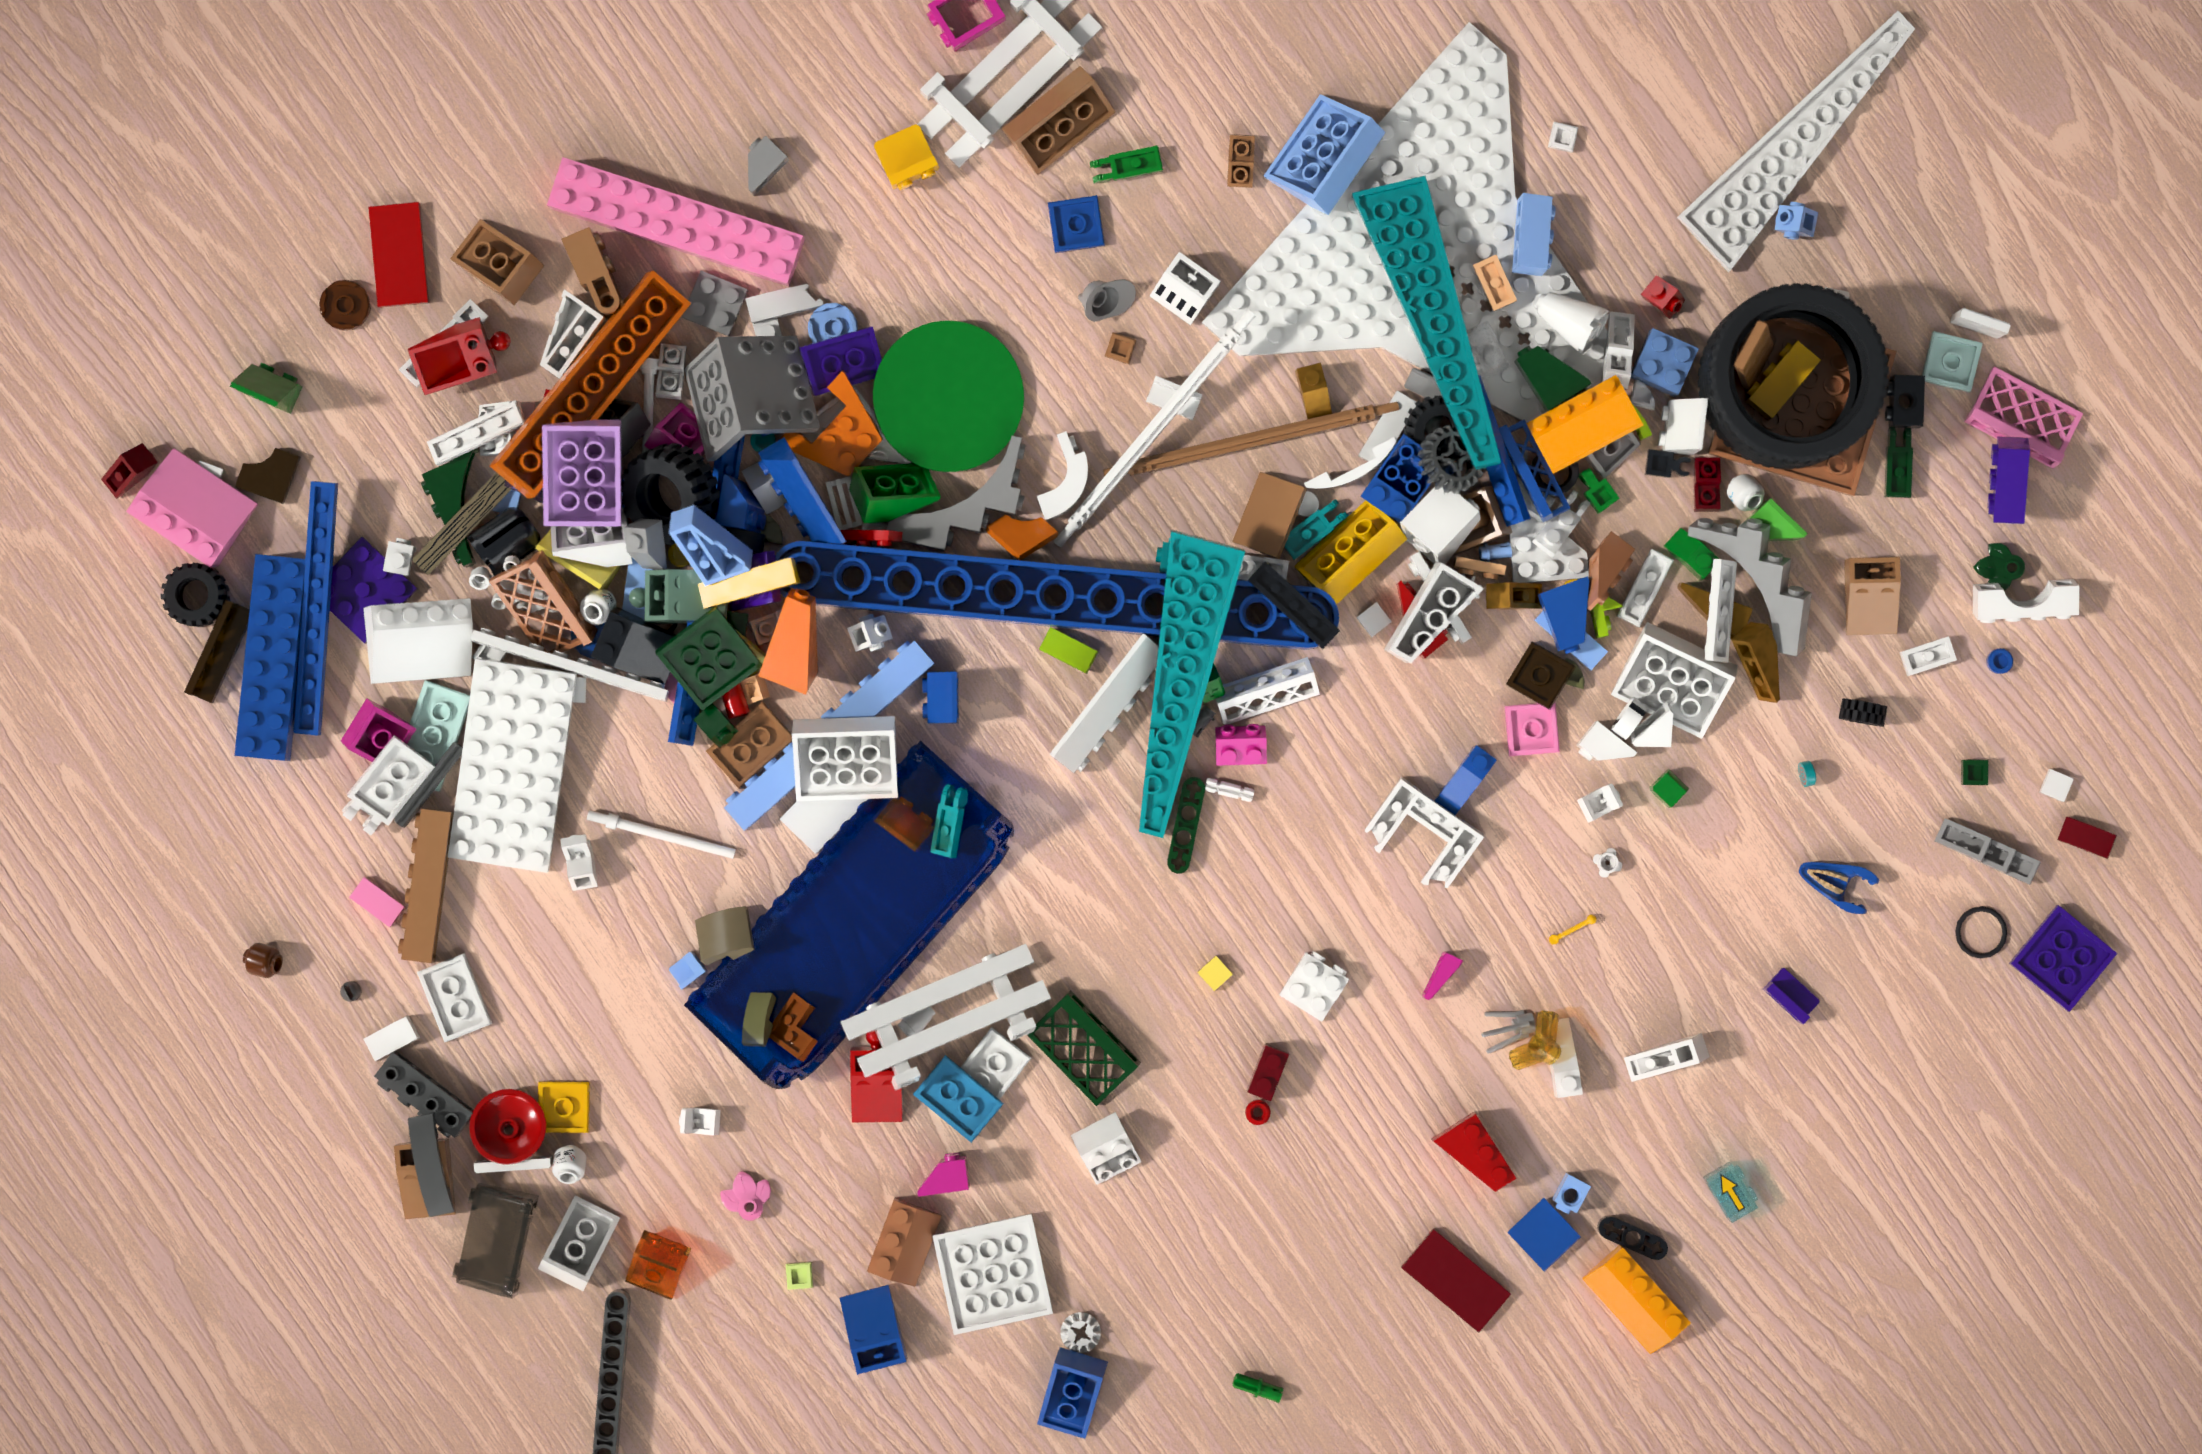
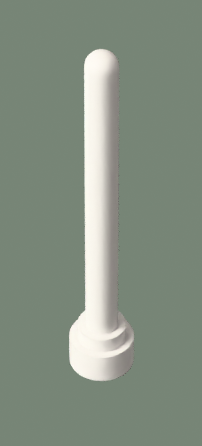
M647 358L639 368L642 369V374H644L643 412L651 423L643 435L642 453L649 450L644 444L653 431L654 375H657V370H659V359Z

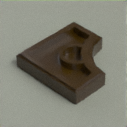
M275 448L271 456L261 463H243L235 487L284 504L301 457Z

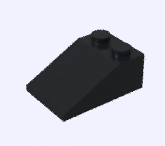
M616 607L610 611L591 657L613 668L665 685L671 672L656 655L655 650L676 636V634Z

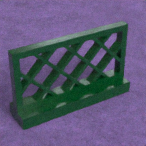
M1071 990L1036 1023L1034 1032L1027 1034L1095 1106L1100 1104L1141 1063ZM1061 1007L1069 1014V1024L1055 1023V1012ZM1051 1017V1023H1045ZM1040 1027H1051V1041H1041L1035 1032ZM1055 1027L1069 1028V1041H1055ZM1072 1028H1083L1087 1032V1042L1072 1041ZM1055 1045H1069V1059H1059L1055 1055ZM1072 1045L1086 1046V1059H1072ZM1090 1046H1100L1104 1050V1060H1090ZM1072 1063H1086V1077H1076L1072 1073ZM1090 1064H1104V1078L1090 1077ZM1108 1064H1118L1125 1072L1119 1078H1108ZM1090 1081L1104 1082V1092L1098 1098L1090 1091ZM1108 1082H1114L1108 1087Z

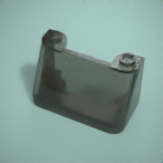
M479 1183L476 1189H471L468 1203H472L460 1263H455L452 1275L453 1278H456L457 1284L512 1299L518 1295L520 1282L516 1279L521 1275V1264L530 1223L533 1219V1216L530 1215L533 1214L534 1208L537 1207L539 1195Z

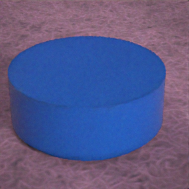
M1995 649L1987 656V667L1996 674L2006 673L2013 666V657L2006 649Z

